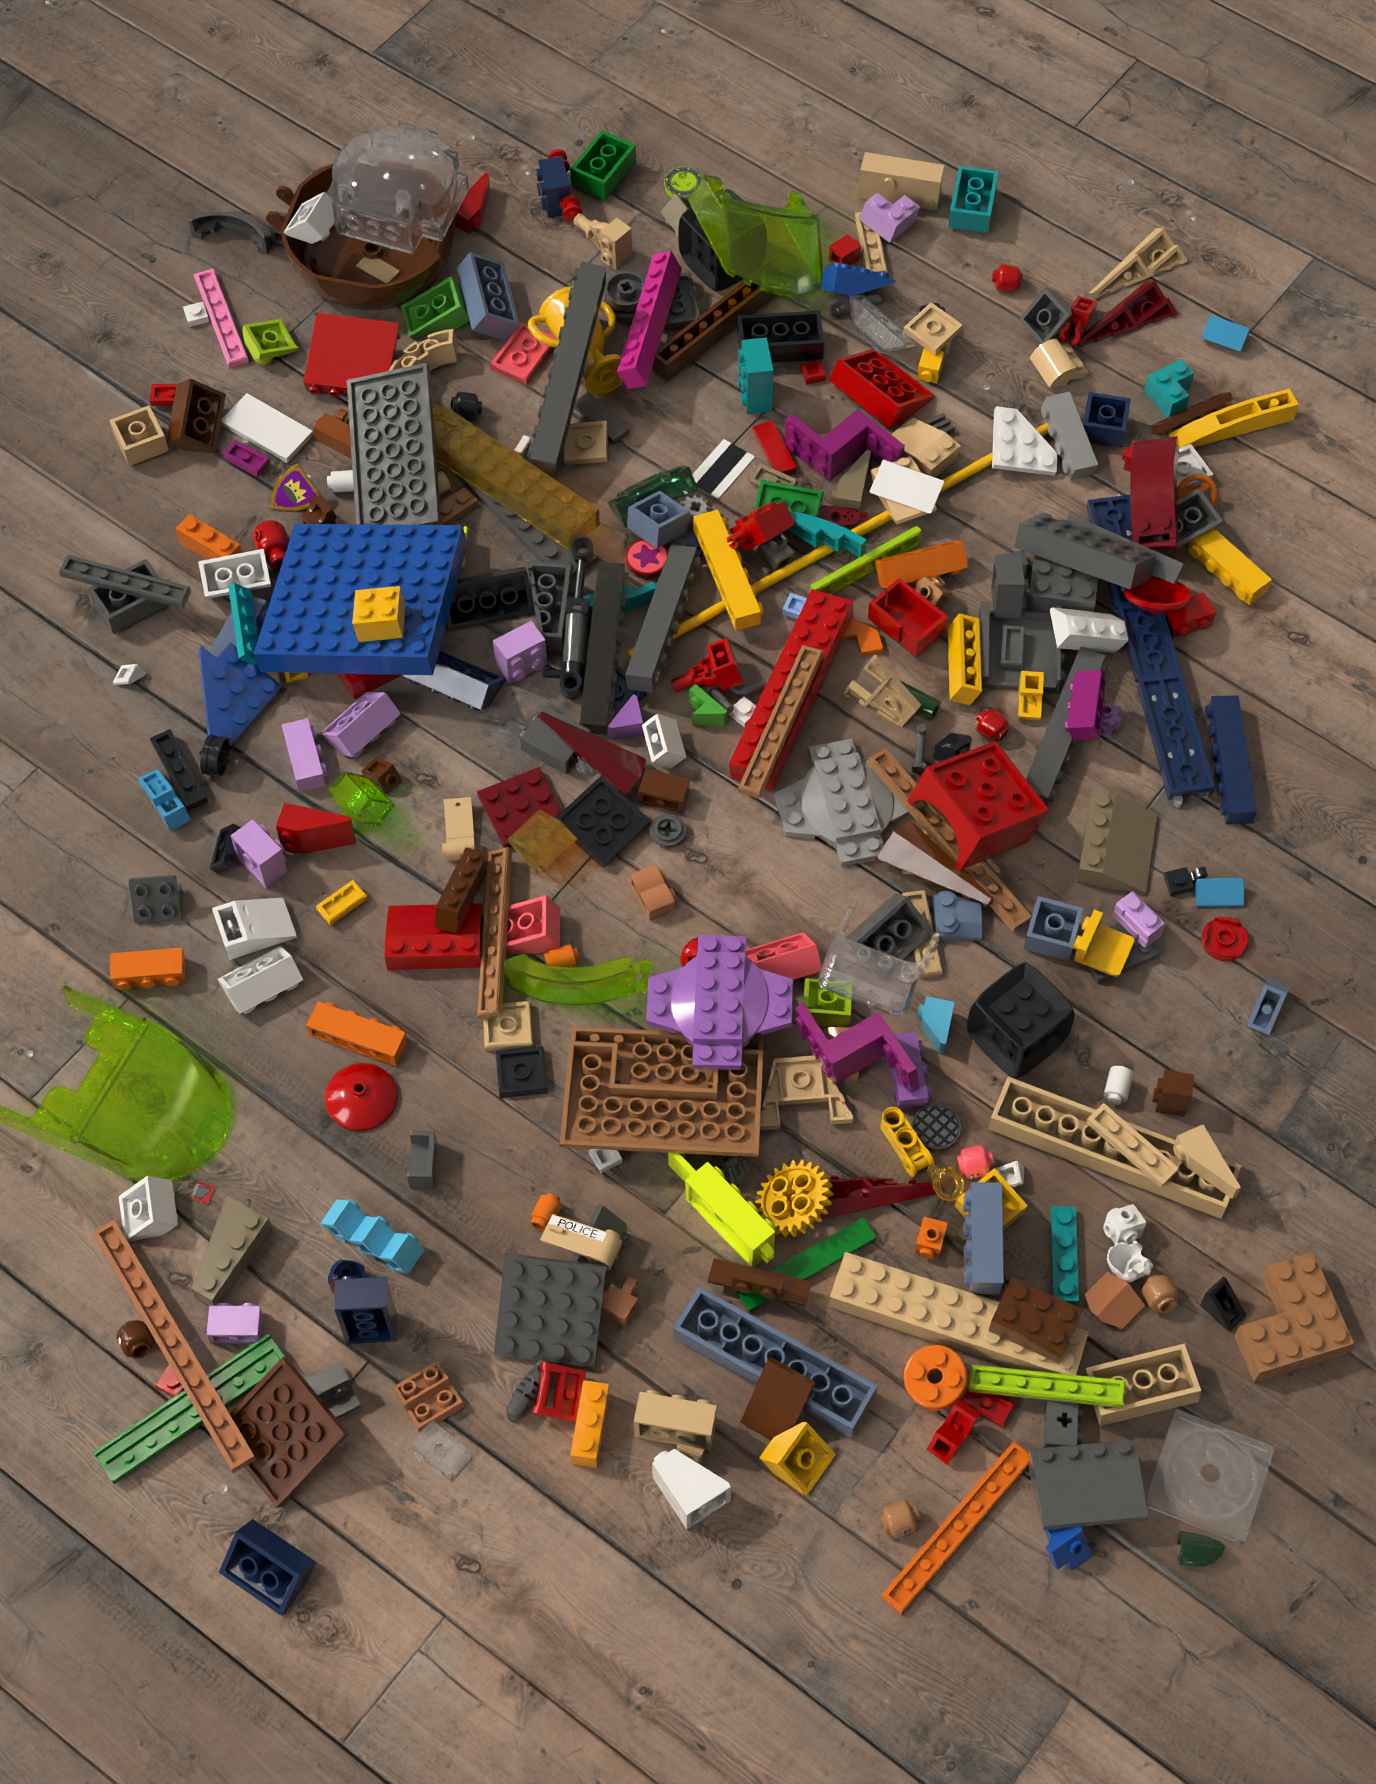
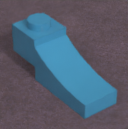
M158 769L137 779L170 831L180 828L185 823L191 821L184 805L177 798L173 788Z

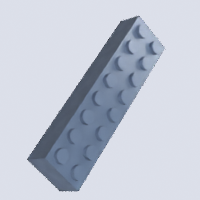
M698 1287L673 1328V1339L757 1385L766 1362L770 1357L813 1380L816 1383L803 1412L849 1438H852L876 1396L877 1385L701 1287Z

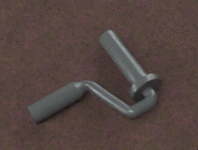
M763 680L745 686L741 690L735 687L727 690L736 695L747 696L764 690L767 683ZM720 685L706 689V693L710 697L715 698L727 710V713H731L734 710V706L721 693Z

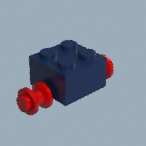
M560 149L553 150L548 154L547 159L538 160L539 169H535L537 181H540V183H537L538 195L543 197L541 198L542 210H546L548 218L563 216L566 221L574 222V218L579 213L583 214V211L580 207L579 198L571 195L570 183L567 176L570 165L567 161V154Z

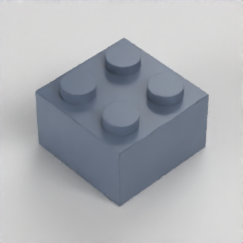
M658 491L629 506L627 528L657 549L688 532L690 511L663 492Z
M1038 896L1023 949L1069 961L1084 908Z

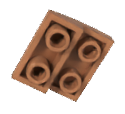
M438 1361L393 1387L420 1434L465 1407Z

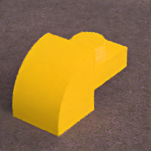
M1021 671L1018 690V719L1041 720L1044 672Z

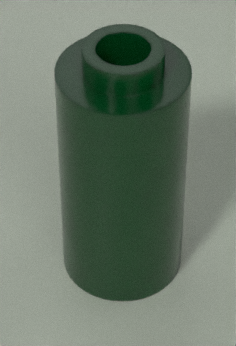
M900 681L921 704L915 713L932 721L940 708L941 701Z

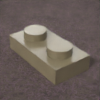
M762 463L758 464L749 480L750 484L758 488L761 480L793 486L798 484L797 479Z

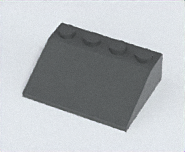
M1133 1440L1030 1449L1029 1474L1043 1530L1149 1520L1140 1464Z

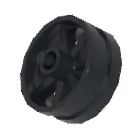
M212 734L207 736L202 751L199 752V755H201L200 770L202 774H211L216 777L223 776L228 761H231L229 738L218 737Z

